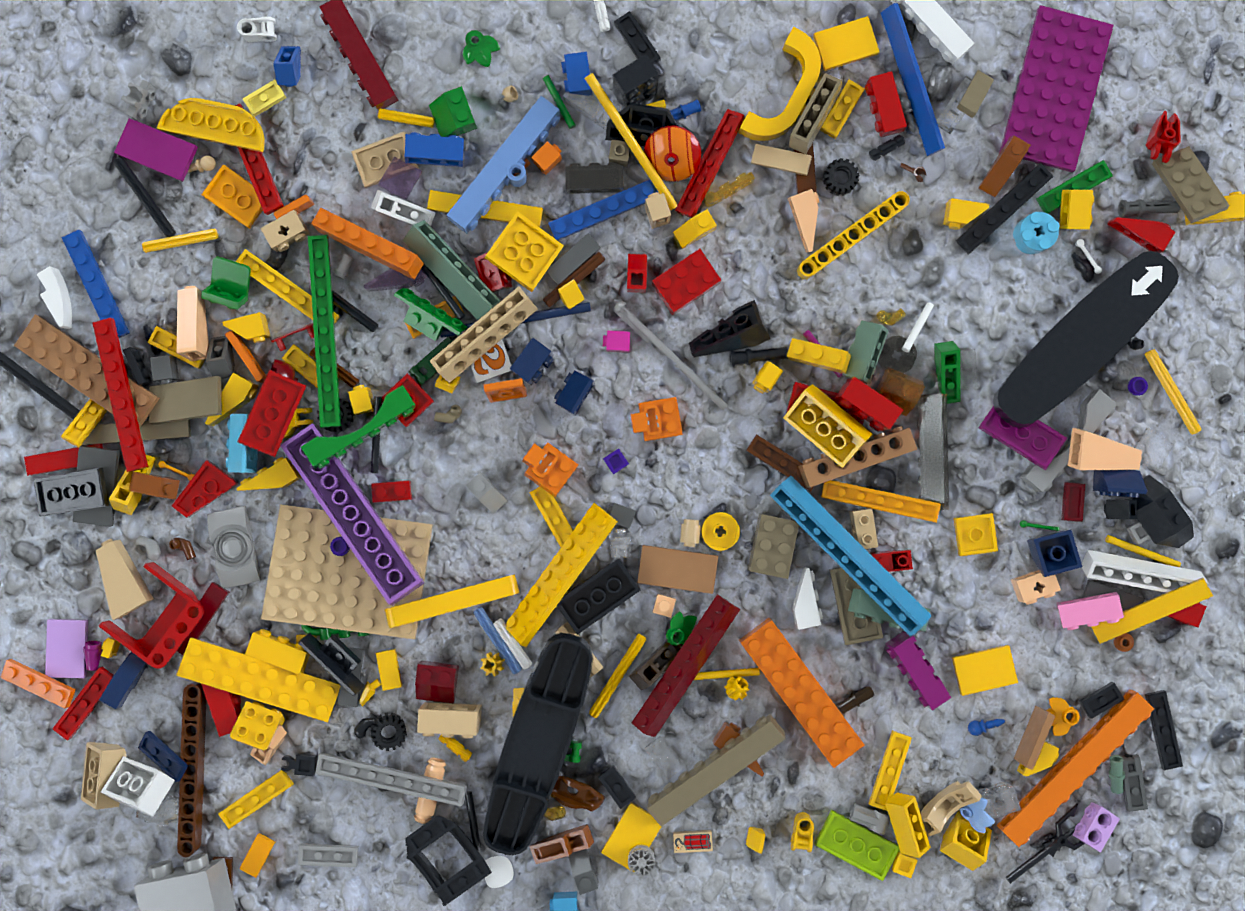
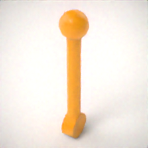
M165 461L158 463L160 468H167L185 476L189 481L195 476V474H187L171 467Z

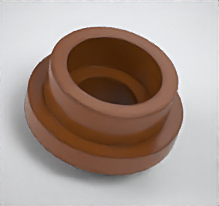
M1128 633L1122 634L1114 638V646L1122 652L1130 651L1134 646V639ZM1124 639L1127 640V644L1125 646H1123L1122 641Z

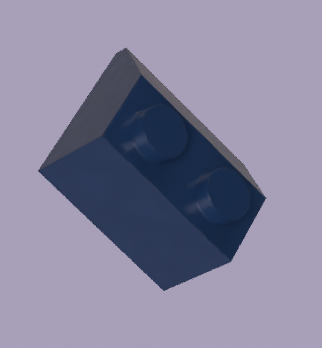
M574 370L573 374L569 372L564 380L566 383L564 389H559L554 399H556V405L576 416L595 382Z
M1071 529L1027 540L1032 559L1043 577L1083 567Z

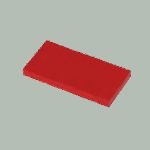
M269 370L237 442L275 457L306 389V385Z

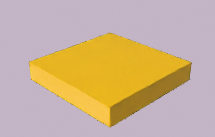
M993 513L953 518L958 556L998 551Z

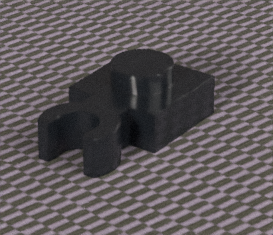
M297 754L296 759L290 755L282 757V760L289 762V766L281 767L282 771L295 769L294 775H315L317 755Z

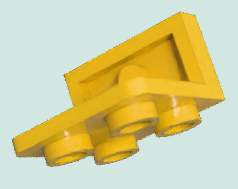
M246 701L231 731L230 737L235 741L265 751L268 749L278 725H283L285 721L284 716L277 709L271 708L270 710L264 708V705L258 702L251 703Z

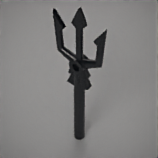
M1078 803L1055 823L1056 835L1053 838H1049L1050 841L1042 842L1044 848L1005 877L1010 884L1050 854L1054 857L1056 851H1060L1062 846L1076 850L1085 844L1082 841L1072 844L1067 840L1074 833L1076 825L1065 834H1063L1061 829L1062 823L1070 816L1074 817Z

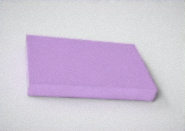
M47 620L45 675L52 678H86L87 669L83 647L85 642L88 641V620Z

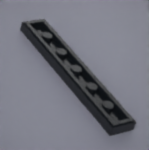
M1042 163L1038 164L966 230L956 242L969 255L1054 176Z

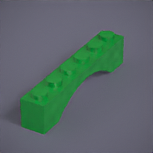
M402 385L385 396L378 413L361 429L339 437L317 436L302 445L301 449L314 469L317 467L322 469L330 463V459L334 457L338 459L347 453L346 450L350 447L356 448L363 444V439L368 436L373 438L381 432V428L385 426L389 428L398 422L396 419L401 416L405 418L414 412L415 403Z

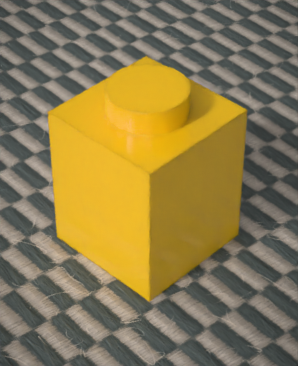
M359 385L353 387V391L348 392L355 415L374 411V399L371 388Z

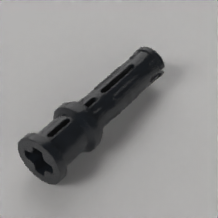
M781 347L762 350L746 348L745 351H729L730 365L735 367L738 364L751 365L757 361L788 359V348Z

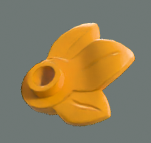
M1049 698L1051 708L1046 709V711L1055 715L1052 723L1053 735L1063 736L1068 733L1071 726L1078 723L1080 719L1079 712L1074 707L1069 706L1066 700L1062 698ZM1068 713L1072 715L1070 719L1066 718Z

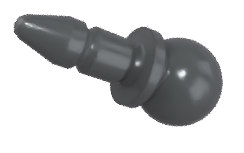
M900 98L907 127L912 133H915V123L911 115L913 109H910L911 102L908 98Z

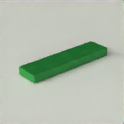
M1102 160L1036 198L1043 212L1048 214L1061 207L1062 190H1090L1111 178L1113 174L1106 162Z

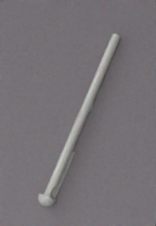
M620 301L616 303L614 307L615 313L647 343L649 341L652 342L665 356L672 359L676 363L674 366L679 368L718 407L724 410L728 406L625 307L626 302Z

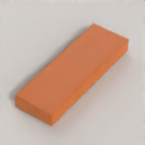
M233 331L227 332L225 336L257 382L263 383L267 375L241 337Z

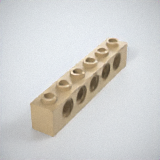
M517 287L433 357L430 362L437 372L450 383L538 308L524 291Z

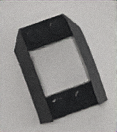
M440 815L435 816L405 838L407 846L406 858L421 872L433 891L437 893L443 902V906L449 904L492 873L477 848L455 822ZM447 832H450L466 851L472 862L444 881L433 864L421 851Z

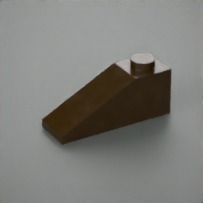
M666 641L629 675L630 679L640 690L650 687L668 669L683 644L671 645Z

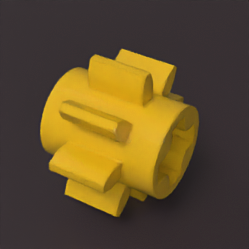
M489 652L486 654L487 658L481 659L483 664L480 669L486 672V676L491 673L493 676L499 675L498 671L505 669L502 666L505 659H501L499 653L493 656Z
M732 676L727 680L728 684L724 686L728 697L735 701L738 698L743 700L750 690L747 681L740 676L736 678Z

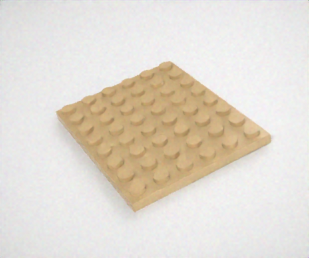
M280 504L261 616L262 620L416 639L418 621L389 628L384 609L422 599L424 584L395 605H389L351 549L344 556H337L332 553L330 548L332 540L336 537H342V535L325 510ZM381 518L421 578L425 581L433 525Z

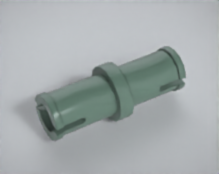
M1112 755L1110 757L1111 769L1109 770V778L1111 779L1110 789L1114 794H1122L1124 792L1123 780L1125 779L1123 758L1119 755Z

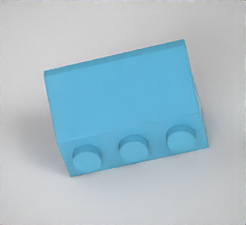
M230 414V418L227 421V428L230 430L226 443L227 449H229V457L226 458L228 472H257L258 450L237 442L249 414Z

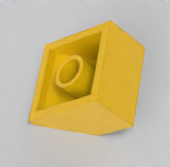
M958 811L943 835L940 852L974 871L987 861L992 830L985 827V833L976 831Z

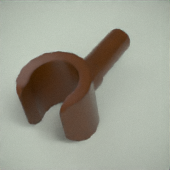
M904 163L900 165L901 168L914 174L918 182H923L920 174L927 176L923 167L912 168Z

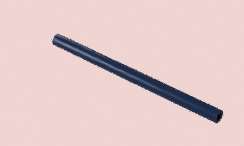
M590 302L577 304L571 309L564 306L535 311L521 324L590 312ZM473 322V323H468V324H464V325H466V326H467V329H468V328L471 327L475 322ZM443 328L440 337L444 338L457 334L447 328Z

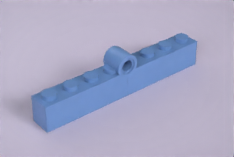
M540 96L447 213L450 222L468 234L470 230L473 231L476 228L479 218L488 213L490 204L499 199L505 186L511 184L515 187H521L526 183L527 174L524 167L526 162L524 160L528 156L534 155L537 150L536 146L540 141H545L551 127H555L561 119L560 110ZM515 173H520L517 177L513 176Z

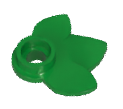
M472 30L465 37L466 46L463 49V58L467 65L476 60L480 65L489 67L491 52L499 51L500 46L492 36H483L481 32ZM474 36L479 40L476 44L471 41V38Z
M680 611L672 617L670 628L666 633L668 643L671 645H684L692 633L697 617L693 615L683 617Z

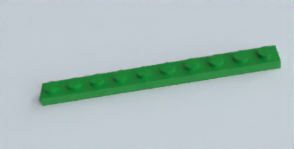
M328 235L308 236L320 427H341Z

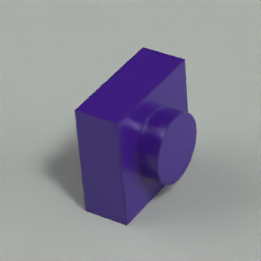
M619 448L603 458L613 475L629 465Z

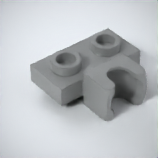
M142 80L140 86L131 82L128 83L130 92L127 96L123 95L121 98L130 105L126 114L138 122H141L142 118L146 116L147 108L150 102L154 100L157 88L145 80Z

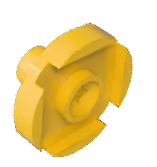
M717 512L705 519L702 524L701 535L704 542L710 548L724 551L736 544L740 536V527L730 514ZM719 526H723V530H726V533L722 534L721 537H718V533L715 532V529H719Z

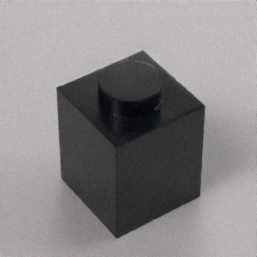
M1106 500L1104 505L1106 519H1137V500Z

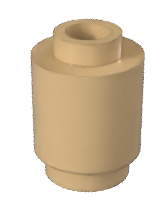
M684 519L683 524H681L680 542H683L684 546L695 547V544H699L701 527L699 520Z

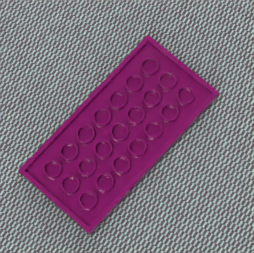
M1042 5L1038 7L1000 152L1009 137L1015 135L1031 145L1023 160L1038 164L1042 163L1045 166L1071 173L1076 170L1111 38L1113 24Z

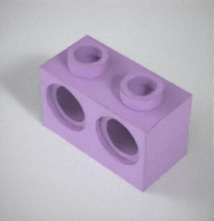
M1091 802L1085 809L1081 821L1076 825L1073 836L1101 853L1120 818L1102 806Z

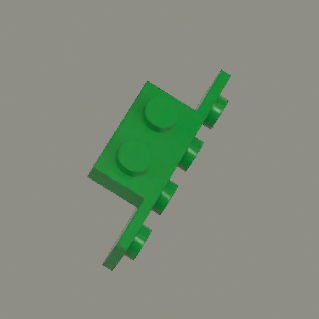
M402 288L394 293L395 297L410 305L403 322L432 340L436 341L439 339L444 327L458 336L466 331L467 326L462 321L449 316L443 309L431 305L428 300L418 297L412 290Z

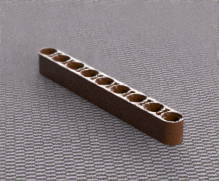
M193 682L183 690L180 758L188 767L179 784L177 851L180 856L185 858L193 855L201 847L207 699L199 682ZM193 687L198 690V695L193 694ZM192 706L197 709V715L192 713ZM191 726L196 728V734L191 731ZM190 745L195 747L196 753L190 750ZM189 765L194 766L195 772L189 769ZM189 784L193 785L194 792L189 789ZM188 803L193 806L194 811L188 808ZM187 823L193 826V830L187 827ZM186 842L192 845V849L187 847Z

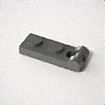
M1138 754L1130 755L1127 758L1121 756L1123 758V771L1125 772V779L1123 780L1125 808L1128 812L1146 810L1148 805L1140 757ZM1128 765H1133V770H1128Z

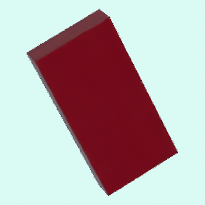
M1064 482L1061 520L1083 522L1086 484Z

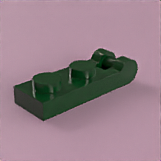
M449 337L443 340L408 371L411 376L416 377L417 383L420 386H423L438 373L430 360L453 342ZM422 368L428 371L425 375L420 372Z

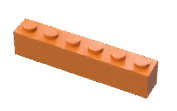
M321 207L311 222L319 233L328 235L329 238L414 280L424 264L417 254Z

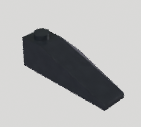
M753 300L732 311L733 315L726 320L722 318L718 321V326L712 330L704 331L689 342L693 358L750 348L770 340L769 332L756 301Z

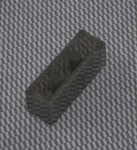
M611 162L608 165L589 163V166L572 163L569 166H565L567 194L618 193L623 191V165H619L617 162Z

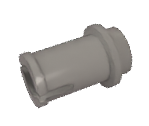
M343 254L337 268H334L335 272L333 275L343 280L345 277H348L347 272L354 259Z

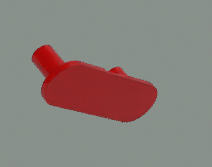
M313 323L276 337L271 342H276L279 350L283 351L286 347L282 339L307 329L310 338L313 339L314 325Z

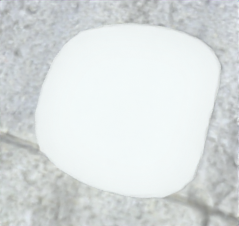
M494 856L485 860L492 871L491 874L485 877L489 887L499 888L508 884L513 879V867L508 858Z

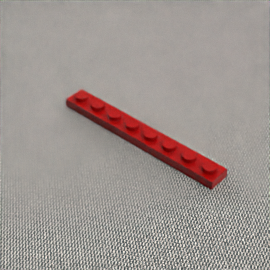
M107 318L93 322L126 471L133 472L148 468L115 320Z

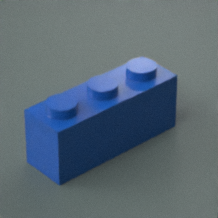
M417 132L405 134V163L463 167L464 138H460L457 135L441 137L439 134L426 136Z

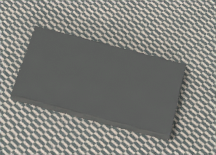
M80 446L78 450L77 472L103 468L109 501V497L117 486L120 450ZM109 501V506L73 511V522L111 527L114 524L115 510Z

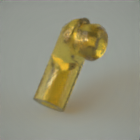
M901 308L893 314L881 310L877 313L876 317L880 323L891 326L904 318L906 313Z
M563 806L548 807L544 817L550 821L562 819L566 815V809Z

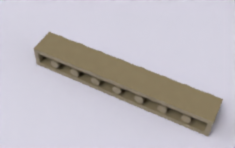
M771 714L766 717H760L754 726L745 728L736 739L731 738L722 749L714 750L705 761L700 760L691 771L683 772L674 783L669 782L663 788V791L652 794L648 799L647 810L662 827L784 741L785 731Z

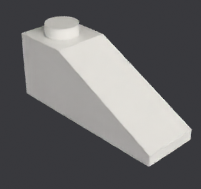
M378 189L371 206L372 209L413 225L425 220L431 226L435 216L433 211Z

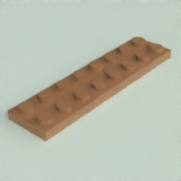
M35 314L14 346L113 414L100 357L40 315ZM128 377L140 428L160 398Z

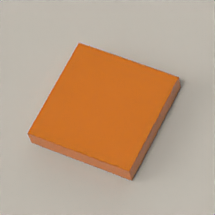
M522 378L484 384V391L491 403L527 396V390Z

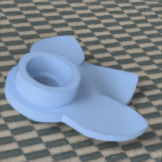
M984 798L960 808L963 818L968 820L971 826L980 833H985V827L995 823V820L984 811L987 806V800Z

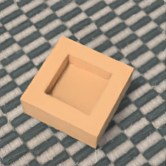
M657 593L652 613L671 618L676 598Z

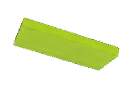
M832 809L814 842L815 846L881 881L885 879L899 852L898 844L851 821Z

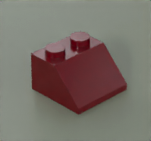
M421 660L417 664L415 680L416 699L454 704L459 665Z

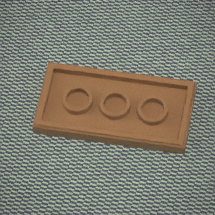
M642 545L637 583L713 594L718 555Z

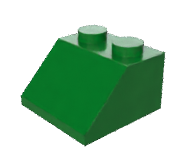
M462 86L444 92L429 104L441 137L459 136L478 129Z

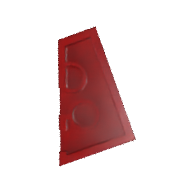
M206 460L172 504V507L188 518L239 483L211 461Z

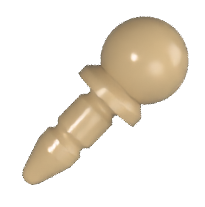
M203 156L201 159H196V163L190 165L188 173L197 170L200 172L211 171L215 168L216 161L211 156Z

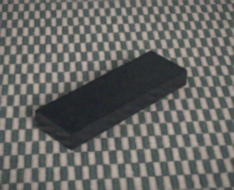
M630 11L614 21L615 26L637 59L647 54L653 65L661 61V57Z

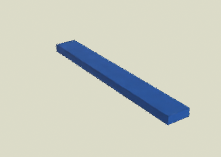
M893 3L880 13L908 99L911 102V108L913 109L926 154L931 156L945 149V145L899 4Z

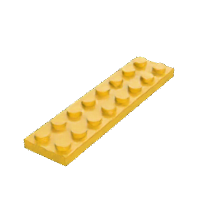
M593 503L587 510L585 516L577 524L550 564L531 587L523 601L520 602L512 616L507 620L505 624L506 629L521 646L525 648L528 646L618 521L597 504Z
M192 637L189 640L176 675L324 722L329 721L341 687L338 683L306 673L296 674L243 653Z

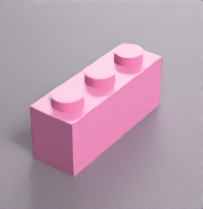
M1117 592L1057 602L1062 627L1067 628V630H1075L1080 625L1086 624L1088 627L1097 626L1099 622L1103 621L1115 623L1119 622L1120 618H1124Z

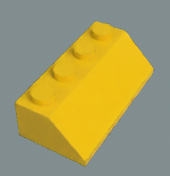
M813 384L803 391L783 417L841 468L851 460L872 435L869 430Z

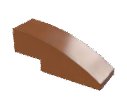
M586 824L540 840L529 847L535 864H540L570 856L573 852L588 849L594 843L589 826Z

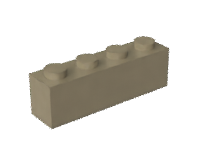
M824 73L790 135V148L807 154L840 94L842 80Z

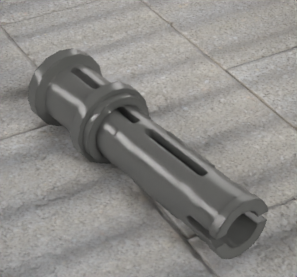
M1138 199L1127 202V200H1121L1118 205L1120 217H1126L1127 215L1141 217L1144 214L1178 213L1180 211V206L1176 201L1145 202Z

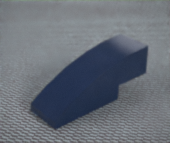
M131 651L109 682L99 701L114 709L122 707L131 690L135 689L148 664Z

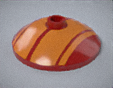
M679 126L659 128L649 136L645 143L644 153L660 178L664 181L677 182L687 179L697 170L700 164V144L697 138L685 128ZM672 157L675 161L671 162L668 158Z

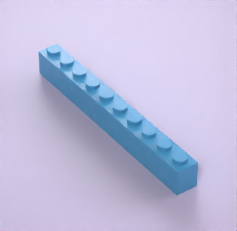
M792 476L788 477L772 492L770 496L910 637L920 630L931 618L932 615Z

